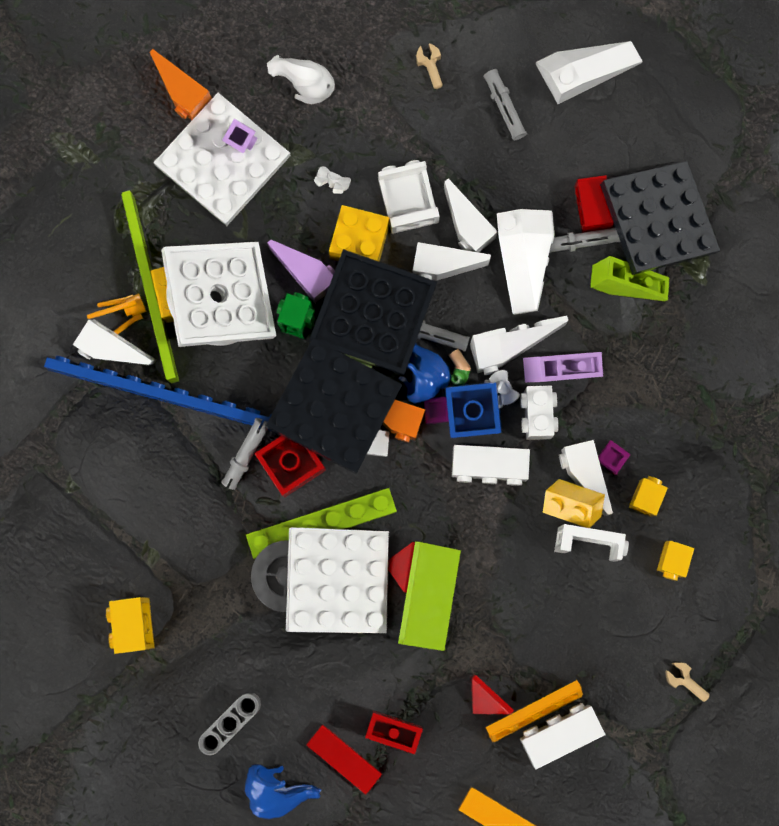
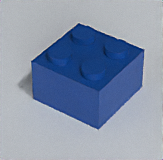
M497 382L446 387L451 438L501 433Z

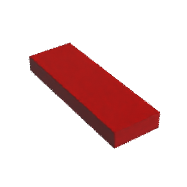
M324 724L306 744L365 795L382 775L378 769Z

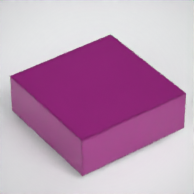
M436 397L424 401L425 424L449 422L446 397Z
M610 440L599 454L598 459L600 465L616 475L631 454Z

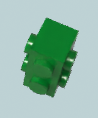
M296 292L294 295L287 293L285 300H280L277 308V314H279L277 322L281 332L302 339L305 338L308 328H313L316 319L311 301L308 300L306 295Z

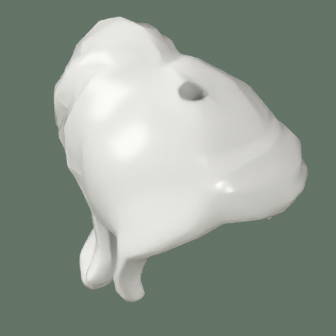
M276 55L267 63L268 73L272 77L279 75L290 80L300 94H295L294 98L304 103H321L330 97L334 91L335 83L329 71L324 66L311 60L283 59Z

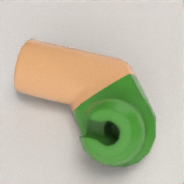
M457 349L449 354V357L455 364L453 375H451V382L459 386L467 382L471 367L461 351Z

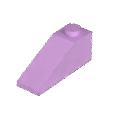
M270 240L267 242L271 252L315 304L326 296L335 272L330 265L326 267L321 261L276 241Z
M602 352L523 358L525 383L603 377Z

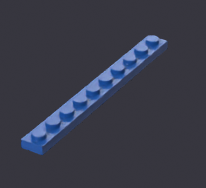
M56 356L55 359L47 357L44 365L46 369L55 373L251 426L255 418H261L262 421L259 428H261L264 421L268 422L272 415L270 414L269 417L260 415L261 411L246 407L245 411L236 409V404L222 401V404L212 402L213 398L201 394L198 395V398L188 396V391L175 388L174 392L166 390L165 385L151 381L150 385L141 383L142 379L127 375L125 379L118 377L117 372L109 369H103V372L93 370L94 366L80 362L79 366L70 364V359Z

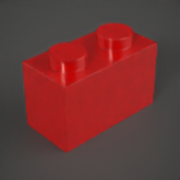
M606 175L577 179L574 189L582 233L610 229L614 224L600 186L602 181L607 180Z
M373 711L365 738L415 754L423 727Z

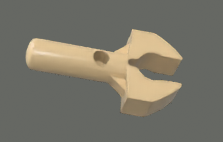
M429 43L430 60L423 55V50L420 46L417 51L416 61L418 66L424 65L427 67L434 89H439L443 84L436 67V62L441 60V54L436 46Z
M672 663L681 671L683 678H675L673 674L666 670L667 682L674 688H677L678 685H684L701 701H707L710 696L709 693L690 678L689 671L692 668L686 663Z

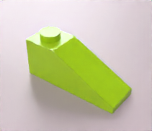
M609 256L592 265L590 288L610 295L667 301L669 277L653 271L632 275L628 262Z

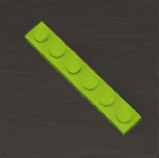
M387 488L246 534L253 559H256L259 553L270 544L289 540V528L344 530L396 513L397 510L390 489Z

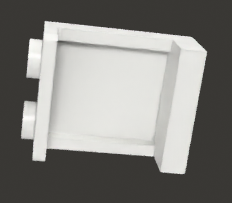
M413 160L407 162L405 166L397 168L396 166H387L378 172V181L392 234L439 223L440 216L438 208L435 206L425 161Z
M563 524L558 527L554 552H570L572 540L610 546L609 561L615 562L622 560L623 556L627 555L629 542L625 541L626 534Z

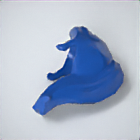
M415 344L410 358L413 364L408 363L407 368L413 372L412 382L409 383L403 376L399 377V380L407 387L408 401L414 404L434 398L440 389L449 385L451 379L448 365L438 354Z
M254 764L248 769L245 782V793L250 800L252 813L264 819L282 817L307 799H319L321 789L305 784L286 788L284 780L280 782L273 776L274 773H281L284 769L283 766L268 769L260 764Z

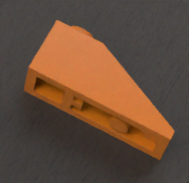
M152 49L150 51L151 57L176 107L174 110L182 118L186 119L189 117L193 120L212 99L210 92Z
M394 400L382 424L391 433L396 434V439L409 443L410 439L415 441L425 409Z

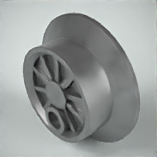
M289 540L278 541L264 548L256 557L251 571V583L258 599L267 607L280 612H286Z

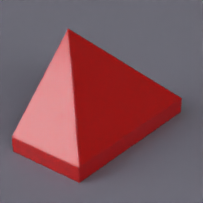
M412 542L388 560V571L404 593H407L415 542Z
M473 674L471 677L473 714H512L514 710L477 675Z

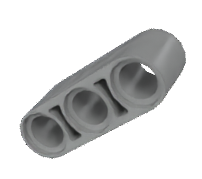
M245 693L239 697L201 735L198 742L201 752L205 755H214L220 751L258 713L261 708L260 698L255 693ZM245 698H251L254 701L255 709L252 712H247L243 709L242 701ZM226 717H233L236 720L235 730L225 728L224 719ZM212 735L218 740V746L215 749L207 747L205 743L207 736Z

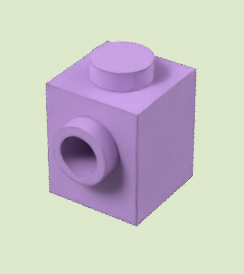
M234 118L222 141L244 153L246 149L251 151L258 138L254 136L255 130Z

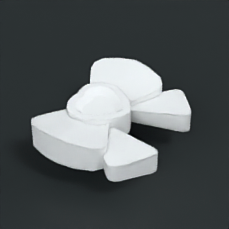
M323 166L319 168L314 182L319 187L328 182L329 187L333 188V193L342 194L343 191L349 188L351 179L330 172L328 168Z
M506 370L497 371L491 375L489 380L484 381V383L497 382V390L500 393L498 396L499 408H502L503 405L514 403L520 397L519 392L515 391L508 381V372Z

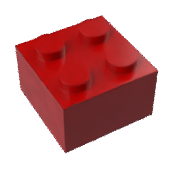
M280 436L254 453L284 498L326 471L314 452L283 436Z

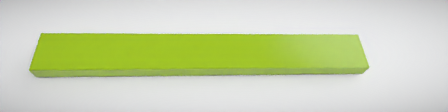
M130 190L122 192L121 196L166 380L172 384L179 382L170 340L165 321L161 318L151 276L152 267L135 197Z

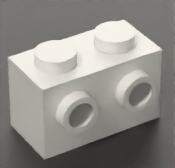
M527 386L520 397L521 408H525V418H522V433H526V440L551 439L554 436V432H558V418L553 417V407H557V394L552 392V386Z

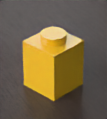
M648 476V479H641L629 508L650 517L657 516L667 487L662 485L661 480Z
M665 541L657 571L663 572L662 577L677 581L678 577L686 578L694 548L674 541Z

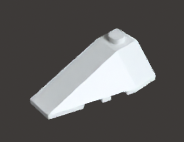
M628 41L559 51L537 61L536 66L557 104H560L641 64L642 59L633 43Z
M518 209L497 213L499 241L512 313L516 315L538 311L544 285V273L549 262L551 243L553 244L555 236L552 211Z
M563 316L536 322L532 328L529 325L521 324L511 329L510 332H506L505 328L473 335L470 348L477 373L484 372V375H489L499 371L498 368L564 327L568 322V317Z

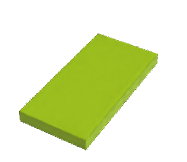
M415 542L398 644L445 650L461 550Z

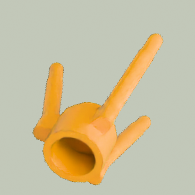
M132 294L127 297L98 303V307L116 306L88 314L87 318L92 319L124 309L127 317L130 315L133 317L113 331L119 334L134 322L143 319L141 314L147 311L140 294L134 296Z

